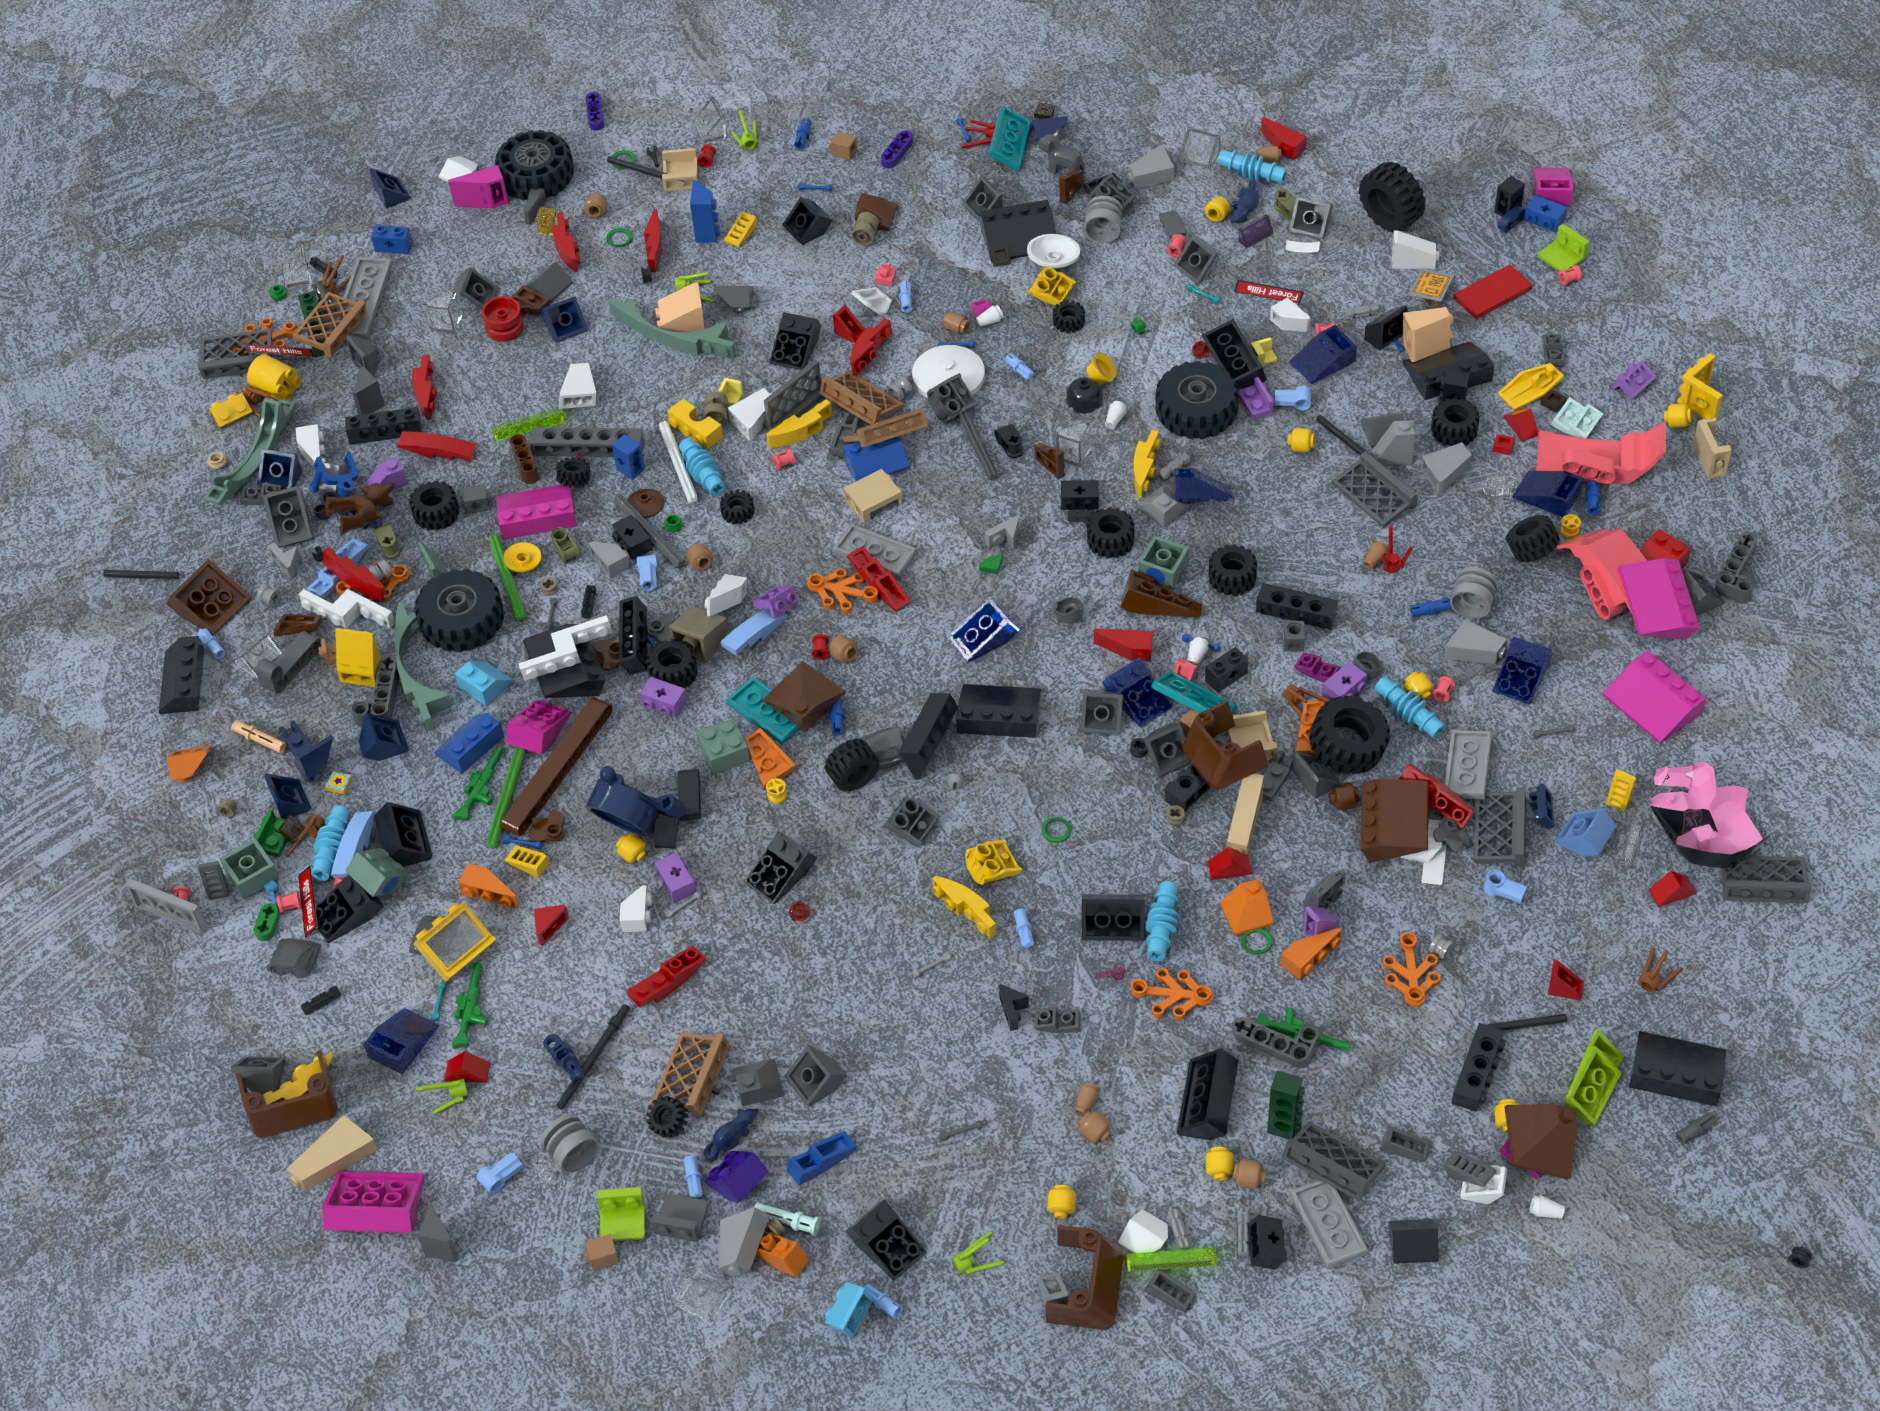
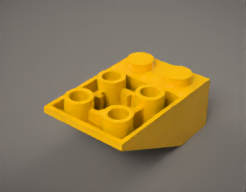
M336 628V666L340 682L375 687L381 656L374 634L367 631L361 632Z

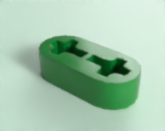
M268 903L260 909L254 926V932L260 941H268L275 934L280 919V912L275 904Z

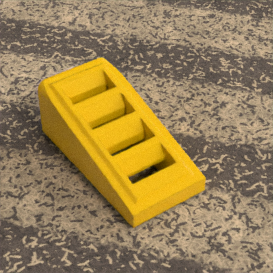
M742 212L728 232L724 242L739 248L758 226L756 216Z
M1617 769L1606 804L1624 812L1631 802L1636 777Z
M517 845L505 859V863L537 878L540 877L550 864L547 855Z

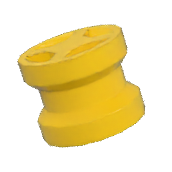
M1572 514L1565 515L1561 522V535L1569 539L1578 536L1581 525L1580 518Z
M778 778L767 782L768 800L774 804L784 802L787 798L785 782Z

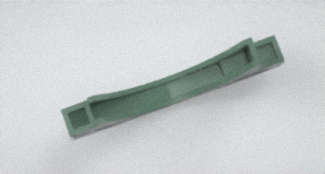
M629 299L627 303L614 300L609 301L612 316L640 334L661 344L696 356L699 355L700 351L734 359L736 356L735 342L726 340L728 329L725 322H720L710 328L694 332H672L660 329L647 322L637 311L633 299Z
M267 398L264 399L260 425L251 449L241 464L231 473L211 478L212 486L204 496V501L221 505L259 469L261 449L274 450L281 440L279 434L297 409L295 403L279 399L278 402Z
M401 601L398 602L394 643L397 669L408 706L413 705L415 711L419 710L420 714H417L420 725H425L428 732L434 730L430 715L451 708V704L446 691L431 689L419 684L403 668L404 651L412 636L419 630L418 622L413 623L417 619L415 612L407 615Z

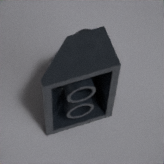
M386 802L374 815L382 849L387 851L389 857L401 864L402 867L430 860L432 853L421 811Z
M1082 894V940L1144 941L1145 895Z

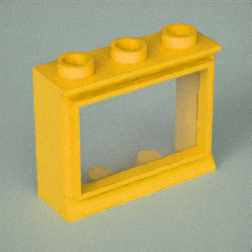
M465 901L460 905L455 903L447 910L449 912L444 918L439 916L431 923L433 927L430 930L423 929L415 936L417 938L414 943L415 947L445 982L496 940L465 904Z

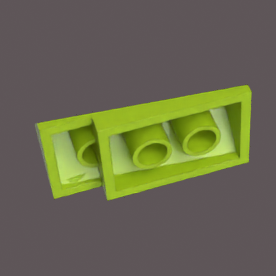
M1595 1029L1564 1104L1565 1107L1575 1109L1576 1119L1592 1126L1596 1124L1622 1074L1618 1067L1624 1058L1622 1053L1599 1029Z

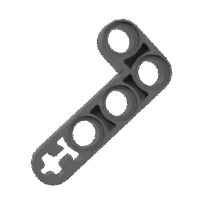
M1743 532L1739 536L1718 574L1715 590L1720 596L1741 604L1750 601L1754 587L1750 579L1742 576L1754 554L1757 536L1754 533Z
M302 631L274 662L264 658L261 659L256 666V674L260 685L276 694L281 693L319 651L318 647L322 646L321 638Z
M386 655L379 661L372 701H359L352 705L351 711L357 726L362 727L366 713L392 719L400 677L397 669V660L394 656Z
M1244 1017L1234 1019L1231 1025L1233 1036L1237 1041L1298 1068H1305L1309 1065L1320 1043L1319 1031L1316 1026L1311 1024L1302 1026L1295 1040ZM1309 1033L1315 1035L1312 1040H1306L1304 1037ZM1259 1035L1267 1036L1262 1042L1256 1040ZM1280 1043L1286 1045V1048L1283 1050H1277L1275 1047ZM1299 1052H1304L1306 1054V1056L1302 1059H1297L1295 1057V1055Z

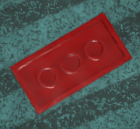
M1509 264L1455 293L1453 299L1475 319H1478L1532 290L1533 284Z

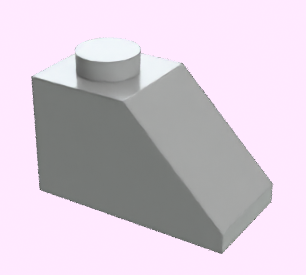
M588 543L592 558L610 578L630 568L629 554L625 549L622 550L618 544Z

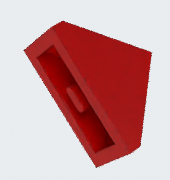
M846 304L833 315L834 334L855 344L858 337L865 330Z
M1531 408L1518 409L1503 416L1522 442L1538 436L1539 431Z
M1227 847L1208 860L1207 863L1211 880L1252 875L1248 855L1241 854L1231 847Z
M1673 871L1667 873L1649 889V893L1658 907L1696 895L1697 893L1687 876Z
M565 905L534 909L536 935L539 945L543 946L569 919Z
M1554 960L1548 995L1580 1000L1582 998L1584 981L1558 960Z
M464 1051L448 1060L444 1080L445 1082H452L464 1078L465 1082L487 1083L490 1062Z

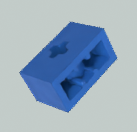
M1535 195L1526 206L1524 221L1556 233L1558 227L1565 221L1567 207Z
M375 225L371 236L375 252L409 254L413 243L409 227Z
M625 434L612 444L616 469L633 480L645 470L641 444Z

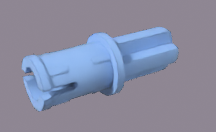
M903 281L900 284L901 293L899 294L901 310L904 313H909L912 311L911 300L913 299V294L911 293L910 282Z
M1013 353L1009 354L1012 359L1007 355L1005 362L1013 368L1014 372L1020 374L1026 380H1031L1034 372L1026 366L1025 361L1018 359Z
M201 628L197 635L204 643L205 649L209 650L215 659L223 658L226 651L220 646L218 639L213 637L208 629Z
M1017 909L1013 914L1017 925L1016 932L1019 934L1022 947L1028 949L1034 945L1031 934L1032 925L1028 922L1027 911L1025 909Z
M688 1156L683 1159L686 1171L684 1178L688 1183L690 1197L698 1199L703 1195L700 1181L702 1175L698 1170L697 1157Z
M870 1284L864 1286V1289L874 1298L873 1303H875L877 1309L884 1310L894 1319L901 1314L903 1306L893 1301L887 1293H881Z

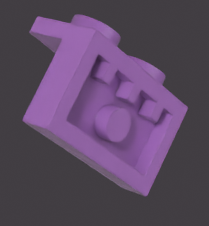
M1640 361L1637 365L1635 363L1631 364L1626 369L1628 372L1626 375L1621 373L1615 379L1617 383L1612 388L1615 390L1619 386L1630 399H1633L1657 376L1643 361Z
M1259 377L1254 378V385L1239 390L1238 398L1252 420L1273 414L1274 398L1272 395H1269L1265 383L1261 382Z
M776 586L754 600L753 604L755 608L770 609L772 618H777L797 605L798 599L794 586Z

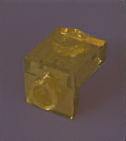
M539 208L535 219L538 234L553 236L551 226L556 225L554 219L557 213L556 209Z

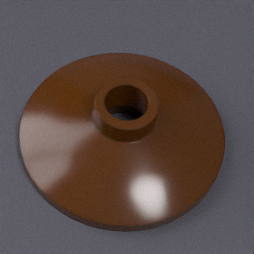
M640 489L632 493L628 498L631 505L644 518L657 515L664 506L663 496L654 489Z

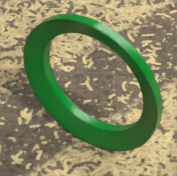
M628 150L617 151L611 156L616 158L619 155L625 154L632 157L631 163L635 162L634 153ZM612 164V165H613L614 167H616V168H624V167H620V166H617V165Z
M624 228L613 229L606 236L607 243L613 247L625 246L632 239L630 231ZM621 232L628 235V240L623 244L617 245L610 241V237L615 233Z
M1060 817L1050 818L1042 825V835L1050 842H1063L1071 834V825L1067 820ZM1051 821H1062L1067 826V832L1062 837L1055 838L1049 836L1045 828Z
M1261 928L1243 933L1241 943L1247 952L1262 954L1270 949L1272 937L1268 931ZM1252 933H1261L1268 939V945L1263 950L1254 951L1247 947L1245 939Z

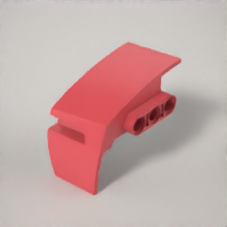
M1662 422L1645 433H1628L1621 436V441L1578 438L1539 430L1536 473L1582 482L1593 480L1596 483L1629 484L1651 469L1665 454L1666 423Z
M1608 529L1591 531L1561 542L1556 546L1554 550L1569 548L1575 557L1580 558L1584 566L1580 571L1581 580L1601 619L1607 620L1621 614L1623 602L1626 603L1631 612L1618 567L1647 560L1622 529H1615L1610 532Z

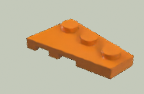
M1314 700L1304 703L1295 753L1314 754L1315 750H1312L1309 739L1310 728L1318 710L1325 702Z
M761 728L744 738L764 790L769 780L775 778L782 779L796 770V764Z

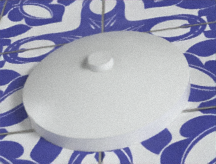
M957 345L934 347L924 352L915 361L912 369L913 384L921 395L928 398L927 392L929 389L960 373L962 380L971 394L974 395L981 388L985 379L984 364L981 358L968 348Z

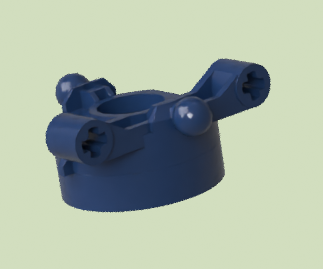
M605 766L600 770V779L597 780L585 806L590 813L598 818L642 836L648 835L657 814L677 819L685 811L684 803L670 794L655 798L625 785L623 775L617 774L611 766Z

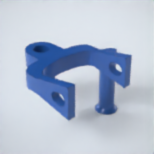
M347 452L344 458V463L351 472L344 475L327 474L320 456L316 457L313 466L316 473L312 484L309 485V489L313 492L319 491V484L322 478L325 484L337 486L339 490L338 497H349L354 489L353 481L359 475L351 452Z

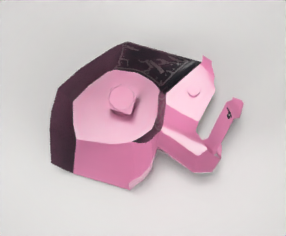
M1694 762L1693 766L1656 769L1654 776L1655 785L1681 786L1689 789L1688 793L1681 791L1659 793L1653 798L1650 796V807L1678 853L1688 862L1707 867L1727 868L1748 855L1770 837L1771 834L1763 839L1745 812L1748 788L1740 786L1717 788L1714 768L1708 763Z

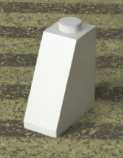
M1394 231L1391 256L1392 269H1435L1436 262H1439V251H1436V243L1400 231Z
M589 363L571 364L560 391L559 409L595 406L596 390Z
M765 388L728 407L730 421L749 441L756 437L763 428V421L766 420L764 400L772 393H769Z

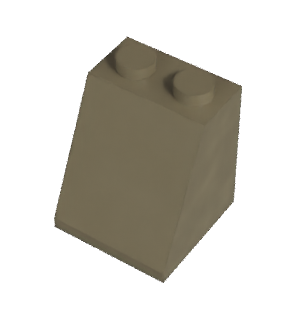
M694 606L669 626L670 638L675 639V641L682 640L683 644L688 643L694 650L696 660L708 663L729 630L726 617L720 614H714L709 617L705 609H699Z

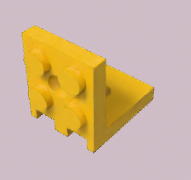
M1711 353L1704 358H1700L1694 367H1690L1682 376L1684 383L1680 386L1679 392L1681 397L1677 399V402L1679 404H1687L1692 409V412L1703 419L1716 418L1718 420L1723 395L1707 385L1711 380L1716 357Z

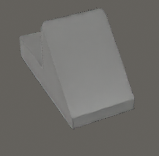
M1015 516L985 531V544L989 549L1004 541L1014 549L1019 533V517Z
M275 542L268 545L272 559L291 580L294 579L301 558L297 546L286 552L283 547L279 548Z
M1058 1272L1037 1278L1038 1287L1043 1295L1044 1305H1046V1302L1068 1305V1291Z

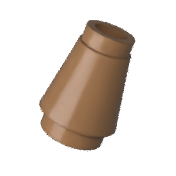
M1381 541L1372 543L1363 561V565L1368 569H1373L1382 560V553H1385V556L1388 555V546Z
M1084 1082L1083 1086H1080L1075 1113L1084 1116L1090 1111L1100 1096L1099 1087L1089 1082Z

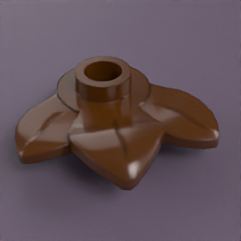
M600 640L592 643L593 648L597 651L595 655L600 666L603 665L605 670H609L618 665L619 642Z
M553 809L548 819L533 817L532 827L534 831L530 832L528 836L532 840L540 842L546 840L557 842L561 840L565 835L562 826L564 822L563 816Z

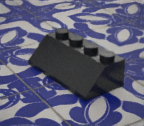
M1234 319L1201 335L1218 366L1222 367L1225 372L1227 371L1232 376V379L1237 383V387L1246 388L1254 385V378L1259 377L1261 382L1267 381L1262 365Z
M199 636L180 637L165 651L159 714L198 711L204 648Z
M930 693L899 751L900 756L915 779H919L926 769L958 709V705L950 693Z
M1222 1048L1190 1059L1176 1132L1179 1136L1213 1140L1226 1135L1239 1060Z

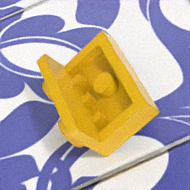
M234 393L227 397L228 400L223 402L217 401L209 408L210 415L213 416L220 429L252 414L253 411L243 393L238 395Z

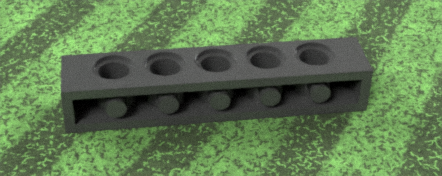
M533 427L530 445L533 456L614 457L612 444L624 434L641 444L642 452L644 437L642 429Z

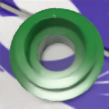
M274 285L270 288L269 294L275 301H281L286 297L287 290L283 285Z
M1134 318L1133 322L1130 323L1137 335L1144 334L1146 332V324L1142 319Z
M675 514L667 516L664 521V527L669 532L679 531L683 526L682 519Z

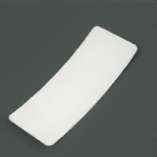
M1287 240L1285 249L1303 253L1318 252L1320 242L1307 243Z

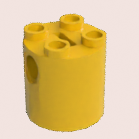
M267 354L258 356L251 363L247 373V382L250 386L270 394L271 397L277 400L289 401L295 389L301 384V378L296 369Z

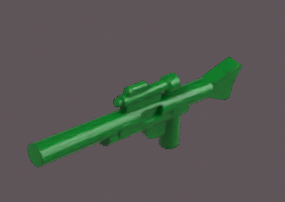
M497 747L481 774H479L480 771L478 770L471 774L469 777L470 782L464 789V793L469 794L464 805L452 815L454 820L468 821L469 810L474 802L480 801L488 806L492 804L493 799L488 797L489 788L487 784L494 774L493 769L504 751L503 748Z
M479 962L474 963L467 995L461 992L456 998L455 1003L458 1006L454 1017L457 1019L461 1018V1011H463L459 1033L452 1042L454 1049L469 1047L467 1038L469 1025L476 1023L486 1026L489 1021L488 1017L481 1016V1008L477 1006L480 992L478 982L482 969V964Z
M1293 1008L1286 1009L1285 1021L1283 1023L1272 1021L1261 1012L1255 1021L1269 1029L1289 1034L1286 1036L1294 1040L1303 1026V1021L1294 1017L1295 1010ZM1319 1031L1320 1044L1350 1051L1351 1043L1324 1036L1323 1032ZM1309 1033L1306 1034L1304 1038L1306 1040H1312L1314 1039L1315 1035Z

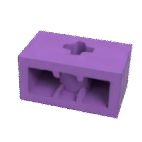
M1349 661L1323 683L1322 696L1330 700L1342 696V698L1352 696L1354 698L1355 695L1362 693L1366 689L1367 674Z
M654 677L649 678L639 693L642 706L675 718L687 702L684 688Z
M674 853L654 862L656 874L673 903L694 895L697 881L693 873H688V866L684 858L680 859L678 854Z

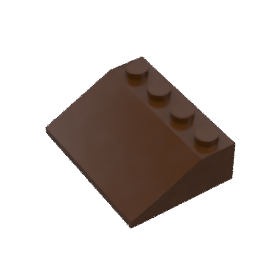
M1380 778L1362 782L1360 850L1370 863L1428 851V781Z

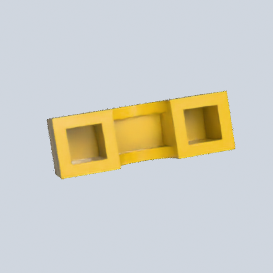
M684 399L667 411L668 422L673 428H677L686 437L692 438L697 444L702 445L706 449H709L723 438L722 425L709 416L702 421H697L696 407Z

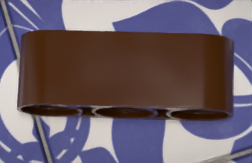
M522 434L513 435L510 438V446L522 480L526 484H533L538 481L539 475L528 442Z

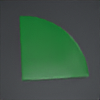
M994 555L984 559L979 566V571L998 574L1002 563V555Z

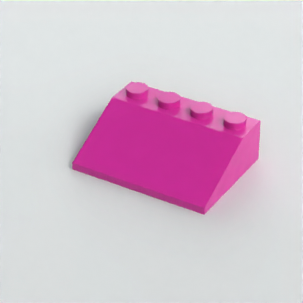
M561 484L496 496L498 520L503 540L549 532L557 527L571 528L577 526L569 485L565 487Z
M1663 558L1620 565L1618 567L1639 636L1686 640L1700 629L1679 560Z
M1648 650L1634 659L1602 693L1607 700L1660 744L1701 715L1706 702V698Z
M338 1171L322 1206L324 1230L376 1231L379 1233L412 1232L417 1219L424 1173Z

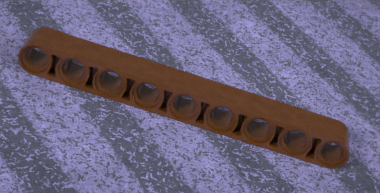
M595 697L589 700L503 817L501 822L503 830L517 836H522L532 823V818L537 817L610 717L612 704Z

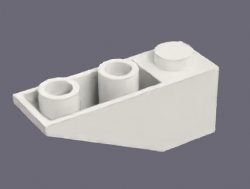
M318 424L297 427L296 440L301 455L312 467L316 457L320 456L322 462H326V459L323 458V455H326L324 444H322V442H325L323 431H319Z
M725 574L717 582L715 589H712L710 596L706 597L705 608L707 609V616L710 617L741 603L746 596L747 578Z

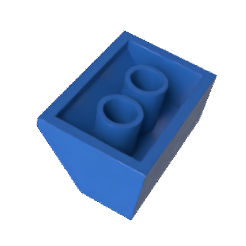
M693 180L690 208L696 243L717 242V235H720V225H717L719 216L718 212H715L717 201L713 199L712 191L697 180Z
M899 436L866 447H861L860 441L843 446L844 462L855 482L880 469L889 475L910 469Z
M488 713L475 715L442 744L434 754L463 774L504 737L501 722Z

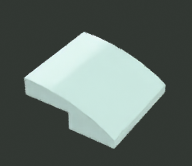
M1569 397L1550 425L1574 437L1587 438L1603 413L1590 404L1584 407Z

